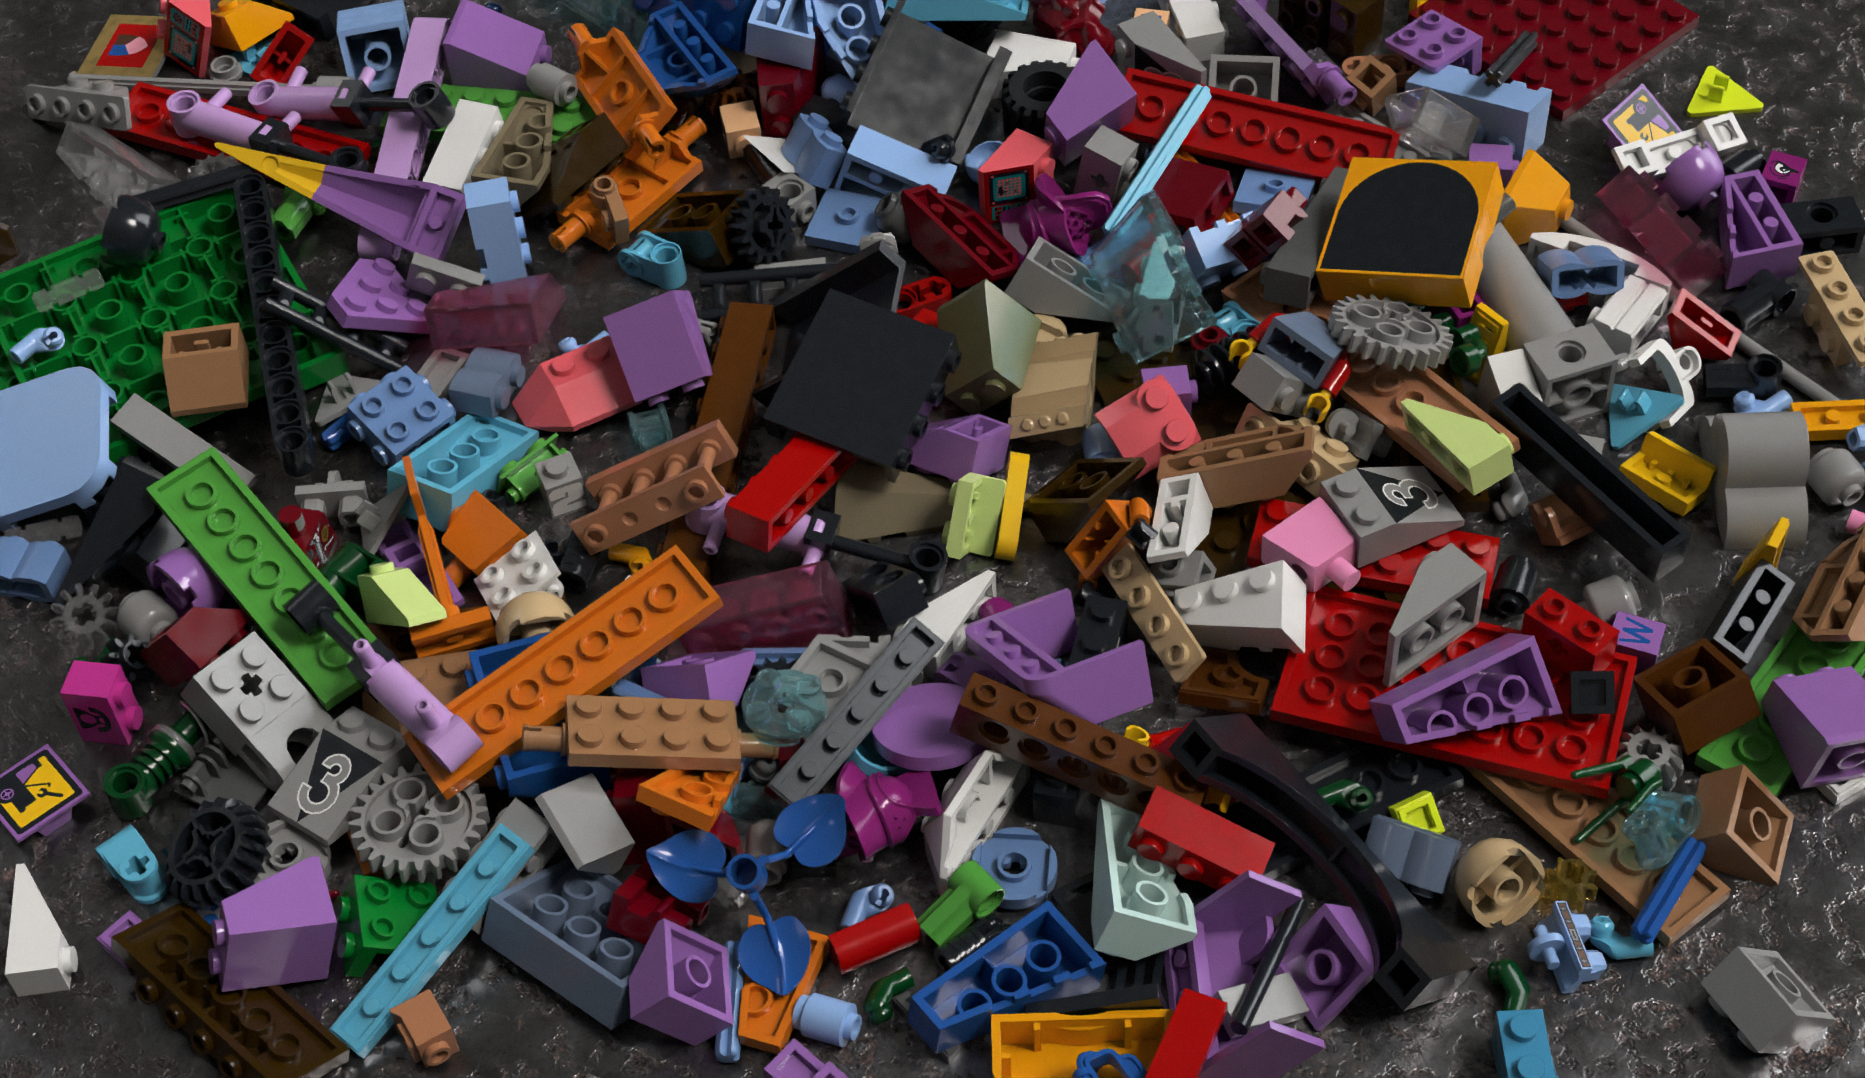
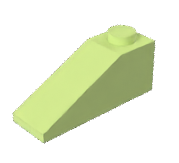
M1406 398L1400 402L1406 429L1474 496L1514 472L1512 460L1514 448L1504 433L1498 434L1486 422Z
M393 561L369 566L370 573L357 576L365 617L368 623L413 627L447 618L445 608L409 568L394 567Z

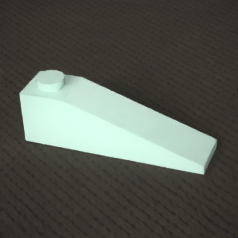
M1101 798L1098 803L1091 911L1094 950L1104 952L1110 956H1119L1137 961L1193 941L1198 934L1193 903L1188 894L1180 893L1174 883L1177 875L1175 870L1159 861L1148 860L1141 856L1137 850L1127 846L1141 814Z

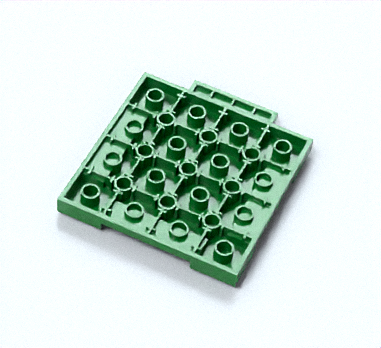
M234 189L158 211L162 222L161 231L166 233L164 248L161 253L155 252L150 261L139 267L123 268L104 263L100 255L107 256L108 248L101 247L102 233L0 273V391L66 368L81 366L91 369L115 391L118 402L109 406V459L113 463H117L121 455H125V458L128 455L140 457L137 449L142 448V446L114 428L110 422L134 393L185 428H190L230 411L224 410L172 417L162 362L164 332L239 322L249 350L248 403L266 396ZM280 244L286 281L308 291ZM295 301L292 302L291 308L309 317L312 316L313 310ZM294 326L305 391L332 380L341 374L350 372L343 349ZM57 327L63 332L65 343L56 352L35 353L22 364L16 363L8 350L37 328Z

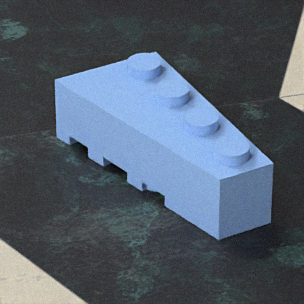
M1450 64L1437 73H1431L1421 67L1406 81L1404 109L1473 143L1513 145V160H1519V164L1528 149L1536 151L1544 143L1552 89L1541 87L1536 91L1528 89L1526 83L1515 80L1510 84L1503 83L1499 88H1496L1493 84L1488 87L1484 83L1487 79L1485 73L1481 76L1472 75L1468 69Z

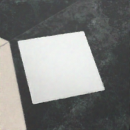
M742 135L783 172L796 173L794 165L781 152L785 139Z

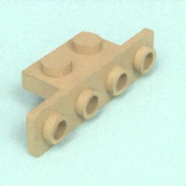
M1829 250L1800 256L1797 264L1811 286L1808 302L1803 308L1804 320L1816 333L1821 350L1828 354L1835 367L1849 364L1851 356L1858 367H1865V302L1834 251Z
M1254 402L1247 404L1235 429V433L1280 424L1297 425L1299 427L1313 426L1315 432L1313 456L1295 481L1316 498L1320 496L1321 481L1356 468L1360 461L1348 452V447L1344 443L1331 439L1320 431V426L1315 421L1305 417L1280 421Z
M1127 543L1102 568V571L1120 599L1128 601L1129 613L1173 680L1182 684L1206 660V653L1135 547Z

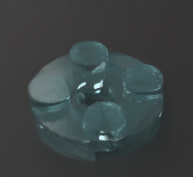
M773 668L763 669L757 673L756 680L748 686L743 695V720L746 726L748 725L753 730L754 736L759 741L768 745L787 747L799 744L800 738L807 736L811 732L813 733L827 716L826 696L820 679L815 675L806 674L801 671L790 669L775 670ZM790 703L795 708L788 707L785 713L778 712L777 705Z

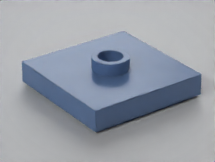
M1246 168L1233 201L1232 212L1244 214L1254 211L1282 189L1286 192L1292 186L1309 202L1315 189V179ZM1308 203L1302 209L1303 211L1307 209Z
M832 188L826 189L804 234L805 244L852 254L858 253L860 251L859 241L862 236L882 232L876 225L877 217L874 215L876 206L882 198Z

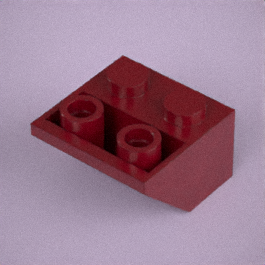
M192 607L165 627L138 655L171 688H174L184 680L189 683L193 676L219 658L228 647L231 648L239 642L248 632L243 626L250 618L241 609Z

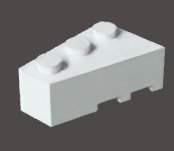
M1284 560L1175 590L1174 607L1200 646L1228 650H1240V647H1257L1260 651L1272 652L1273 648L1291 649L1293 653L1305 654L1306 584Z

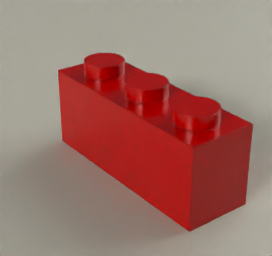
M1156 785L1140 815L1127 846L1137 850L1141 856L1148 860L1159 861L1177 870L1184 878L1197 880L1218 891L1247 870L1263 875L1276 843Z

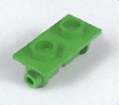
M555 433L546 441L543 438L538 439L526 451L527 455L519 462L515 460L508 462L498 473L499 479L495 492L499 494L506 488L505 495L507 499L515 504L518 501L523 503L539 490L540 487L535 476L534 463L568 452L563 447L558 449L555 446L559 435Z

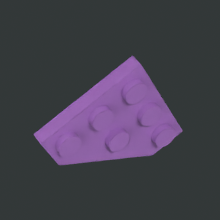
M359 258L332 292L326 305L342 328L434 334L439 324L429 311V307L420 300L416 293L411 289L405 288L406 281L395 269V265L384 258H376L375 260Z

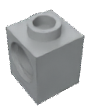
M781 171L762 185L769 186L770 189L778 188L780 189V196H788L789 201L786 207L795 209V213L790 218L791 221L797 223V227L791 228L792 232L813 218L817 210L815 187L792 172Z

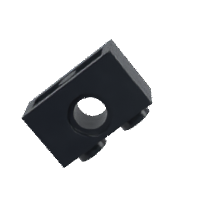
M1853 196L1781 204L1782 209L1804 243L1801 256L1829 250L1834 251L1836 255L1860 252L1865 235V221Z

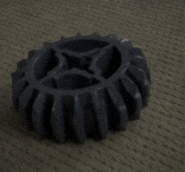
M218 796L214 802L203 800L200 810L189 808V817L185 821L177 820L179 828L176 833L167 835L171 841L170 846L161 850L166 858L159 866L165 874L162 881L170 888L173 896L181 902L184 901L191 908L215 912L219 906L221 907L222 900L254 885L256 876L266 873L262 864L272 857L266 848L272 844L273 840L268 834L270 827L256 809L246 805L241 800H235L234 798L228 800Z

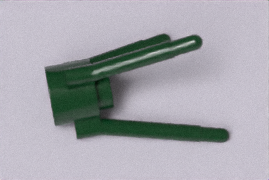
M1627 754L1617 761L1572 771L1570 774L1571 778L1580 779L1619 770L1615 785L1621 795L1618 800L1574 837V843H1582L1628 803L1629 805L1625 808V812L1627 814L1634 813L1653 791L1663 785L1661 772L1658 767L1647 758H1639L1634 761Z

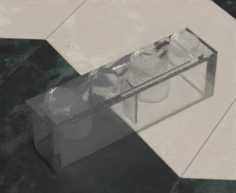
M67 121L56 153L79 180L85 181L91 189L89 193L96 201H101L109 212L112 207L118 208L117 198L119 195L127 194L133 196L181 182L180 179L100 127Z

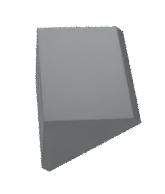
M593 773L544 792L535 798V801L577 870L614 875L621 869L635 841Z

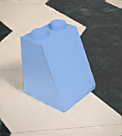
M403 0L341 10L337 13V36L347 77H353L355 80H358L364 67L373 68L376 75L369 87L371 92L396 88L410 33Z

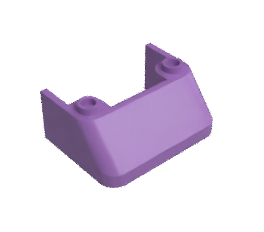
M1068 588L974 621L965 628L968 648L1024 693L1098 726L1103 721L1154 702L1145 645L1140 639L1067 667L1062 666L1053 659L1072 652L1078 631L1071 590Z
M1247 870L1194 906L1198 933L1195 939L1165 950L1164 965L1169 1009H1173L1174 1013L1184 988L1213 997L1219 990L1251 982L1254 977L1253 964L1263 958L1274 935L1272 918L1302 899L1301 890ZM1270 1020L1246 1035L1230 1039L1222 1023L1199 1078H1278L1325 1049L1324 1040Z

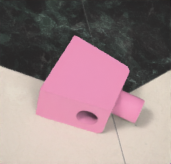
M1320 496L1262 535L1261 561L1266 565L1284 560L1306 584V590L1309 592H1316L1331 581L1344 591H1349L1358 583L1361 577V572L1353 566L1357 546L1355 536Z

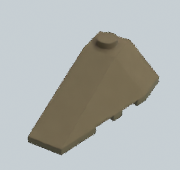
M520 97L471 174L472 183L507 177L509 190H517L520 206L536 194L551 168L554 103L549 100Z

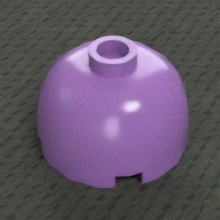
M1706 141L1703 143L1702 148L1696 145L1671 162L1665 168L1667 177L1662 182L1656 177L1649 186L1656 197L1670 209L1690 211L1699 207L1703 211L1719 198L1716 191L1723 183L1725 175L1723 164L1716 151Z
M186 547L173 549L147 565V576L154 590L160 586L163 588L167 595L165 600L175 609L178 618L192 607H221L225 588L193 549Z

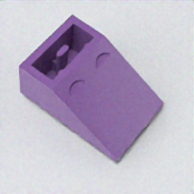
M980 414L929 423L922 439L917 438L911 449L913 450V457L910 464L914 465V469L920 473L945 476L951 484L954 482L958 483V479L969 472L989 476L1004 467L1012 425Z

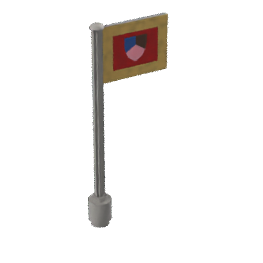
M118 14L110 15L78 72L72 71L67 79L72 77H88L89 82L112 80L113 85L128 87V91H131L138 81L177 92L192 90L198 94L215 95L222 87H225L232 92V96H248L252 87L258 83L157 77L168 57L163 53V39H157L156 37L157 19H163L164 16ZM320 75L312 85L302 84V86L340 87L343 80L355 79L346 76ZM278 83V85L286 86L287 83Z

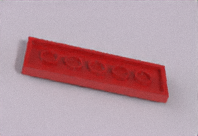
M1276 499L1261 501L1247 555V567L1255 568L1265 565L1261 561L1262 535L1306 506L1305 504ZM1452 530L1363 567L1357 568L1353 564L1361 572V577L1355 586L1406 595L1423 558L1430 552H1438L1449 543H1453L1487 572L1481 608L1488 609L1500 538Z

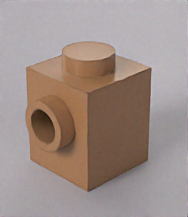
M1371 54L1346 77L1348 83L1357 90V96L1351 102V105L1361 111H1367L1373 117L1397 94L1395 72L1387 64L1381 63Z

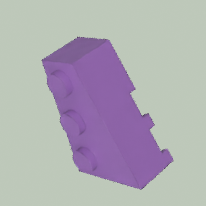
M1759 169L1724 176L1717 205L1725 288L1731 289L1748 285L1753 276L1762 269H1768L1779 278L1796 275L1797 262L1801 256L1804 243Z

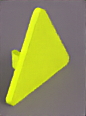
M1708 66L1687 108L1686 115L1688 117L1723 115L1733 112V114L1761 112L1764 104L1731 80L1730 76L1723 74L1714 66Z

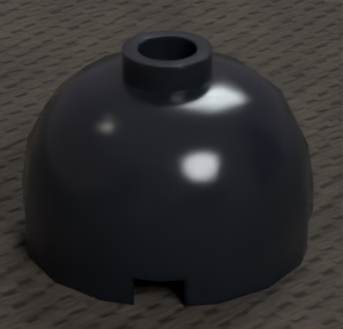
M122 194L117 199L124 202L119 209L111 208L103 230L101 247L108 248L107 256H100L104 263L117 267L134 268L150 261L155 252H162L166 242V233L161 231L162 222L158 212L148 202L134 196Z

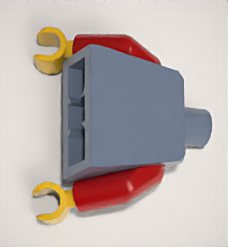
M1307 311L1291 314L1272 313L1247 335L1248 340H1234L1229 350L1228 361H1231L1235 356H1241L1238 365L1239 370H1241L1250 354L1257 347L1259 351L1313 389L1319 388L1320 393H1314L1309 396L1303 410V415L1305 416L1309 408L1319 409L1321 414L1316 423L1324 421L1331 406L1329 399H1335L1352 371L1350 356L1346 352L1348 346L1337 344L1339 338L1330 336L1331 330L1327 329L1328 324Z

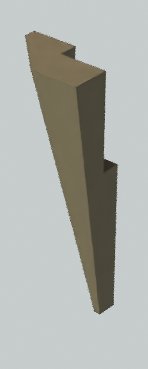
M854 463L837 482L834 514L842 515L839 536L857 541L868 539L869 543L881 541V536L905 532L907 537L943 531L946 521H951L953 506H950L948 501L953 484L948 479L900 471L895 483L887 481L885 468ZM1025 493L1024 502L1033 494ZM1023 504L1022 512H1027V515L1031 516L1028 510L1026 509L1025 505Z

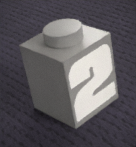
M570 451L534 463L541 495L553 520L589 507L583 477Z

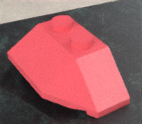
M606 336L540 363L513 400L512 407L522 424L528 428L549 432H574L643 402L635 403L610 336Z

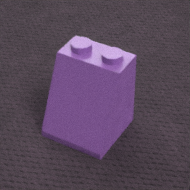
M469 0L460 1L443 41L452 85L531 92L530 88L526 85V75L529 69L536 63L550 64L552 60V49L550 45H547L544 31Z
M1096 39L1089 43L1046 112L1044 140L1053 143V159L1058 157L1064 166L1083 154L1084 146L1101 125L1117 132L1134 119L1137 93Z
M671 290L603 317L635 403L647 401L649 407L670 400L668 392L682 388L683 393L696 390L705 386L704 378L713 375L690 291Z
M1852 666L1837 669L1823 667L1810 674L1799 676L1785 674L1774 679L1764 695L1761 705L1800 789L1865 777V680Z
M319 856L309 857L221 901L219 919L212 921V937L215 948H210L208 951V963L211 975H218L222 992L328 978L337 920Z

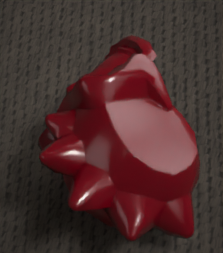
M1030 0L1034 12L1033 25L1043 37L1076 43V52L1079 58H1081L1089 43L1095 39L1110 58L1116 52L1115 36L1099 22L1102 14L1105 12V6L1098 0Z

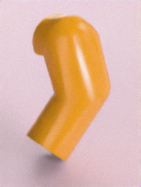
M619 543L610 547L608 552L609 560L627 563L632 575L653 561L649 550L642 546Z

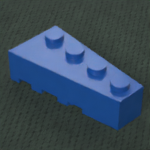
M1047 900L911 996L907 1021L933 1052L937 1054L955 1045L991 1032V1014L1026 1013L1025 1004L1083 995L1099 989L1107 963L1053 904Z

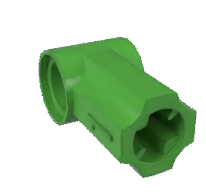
M285 186L284 201L275 212L279 241L290 243L292 239H296L313 214L320 216L326 212L327 208Z
M975 860L962 864L952 874L948 881V889L917 919L920 927L939 946L961 933L975 918H984L992 913L1005 897V890Z

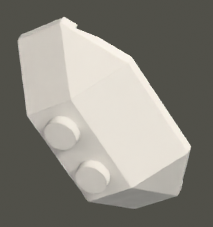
M985 750L965 764L956 779L950 778L942 792V800L940 801L942 813L935 817L925 816L921 825V832L924 834L925 853L940 896L948 889V881L952 874L962 864L972 860L973 852L982 841L983 845L992 838L993 833L997 830L1029 780L1030 766L993 750Z

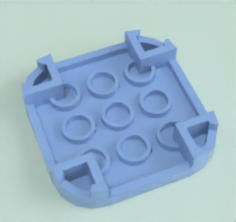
M81 366L66 368L0 391V530L4 533L17 531V521L72 503H76L82 509H86L96 504L92 497L102 489L108 478L114 479L117 466L109 460V406L118 402L115 391L91 369Z

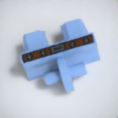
M1554 901L1551 905V913L1539 921L1533 929L1536 938L1531 940L1526 948L1530 959L1538 962L1545 961L1547 968L1553 970L1562 994L1574 993L1582 982L1598 980L1606 970L1607 964L1602 952L1586 950L1584 947L1585 942L1591 936L1592 929L1587 914L1571 913L1566 901Z

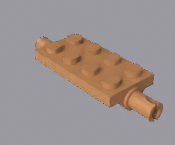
M566 695L565 722H562L561 726H532L523 724L522 752H560V756L567 757V766L739 771L741 758L777 760L779 738L777 732H741V729L737 726L735 701Z

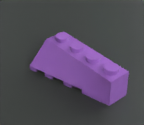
M1507 633L1368 701L1382 739L1406 745L1452 736L1459 732L1478 731L1492 728L1495 725L1527 721L1540 716L1563 714L1535 636Z

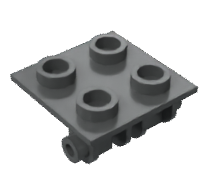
M216 736L212 741V745L207 744L203 748L205 754H198L196 762L191 769L181 775L182 782L174 791L176 795L198 805H201L203 800L214 802L219 796L228 800L230 798L241 800L246 805L254 808L268 791L269 787L265 785L239 754L234 756Z

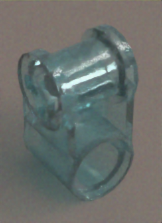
M664 403L657 404L656 409L634 414L632 411L626 412L631 435L640 454L673 439Z
M1656 789L1624 821L1622 831L1635 847V861L1640 868L1646 870L1661 868L1673 859L1677 850L1690 834L1696 831L1702 817L1700 801L1693 795Z

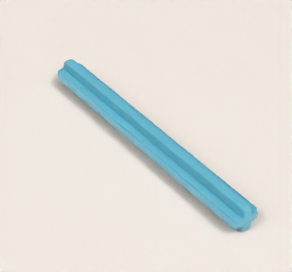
M1197 84L1193 87L1102 226L1104 236L1107 239L1112 238L1116 241L1121 238L1210 101L1212 95L1209 93L1210 88L1206 85L1203 87Z

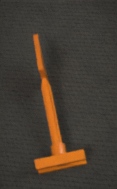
M410 455L402 457L409 492L418 517V535L434 596L447 613V618L408 628L417 658L455 653L497 641L495 627L488 606L460 613L459 607L454 605L435 532L427 518Z

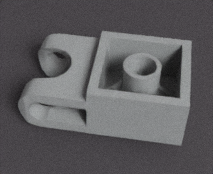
M255 631L193 676L180 694L233 755L237 756L239 754L265 785L274 792H277L296 766L287 750V743L290 741L301 742L309 748L321 730L333 721V718Z

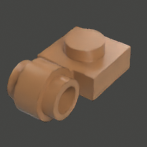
M602 175L595 178L590 185V200L598 209L603 210L601 211V219L605 232L611 231L615 244L630 242L629 217L621 199L618 184L609 176Z

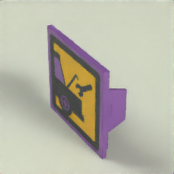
M1643 83L1600 121L1611 134L1607 142L1611 150L1644 139L1647 143L1683 132Z
M46 744L0 774V821L18 843L36 831L48 836L70 821L72 818V807L91 794L54 750Z

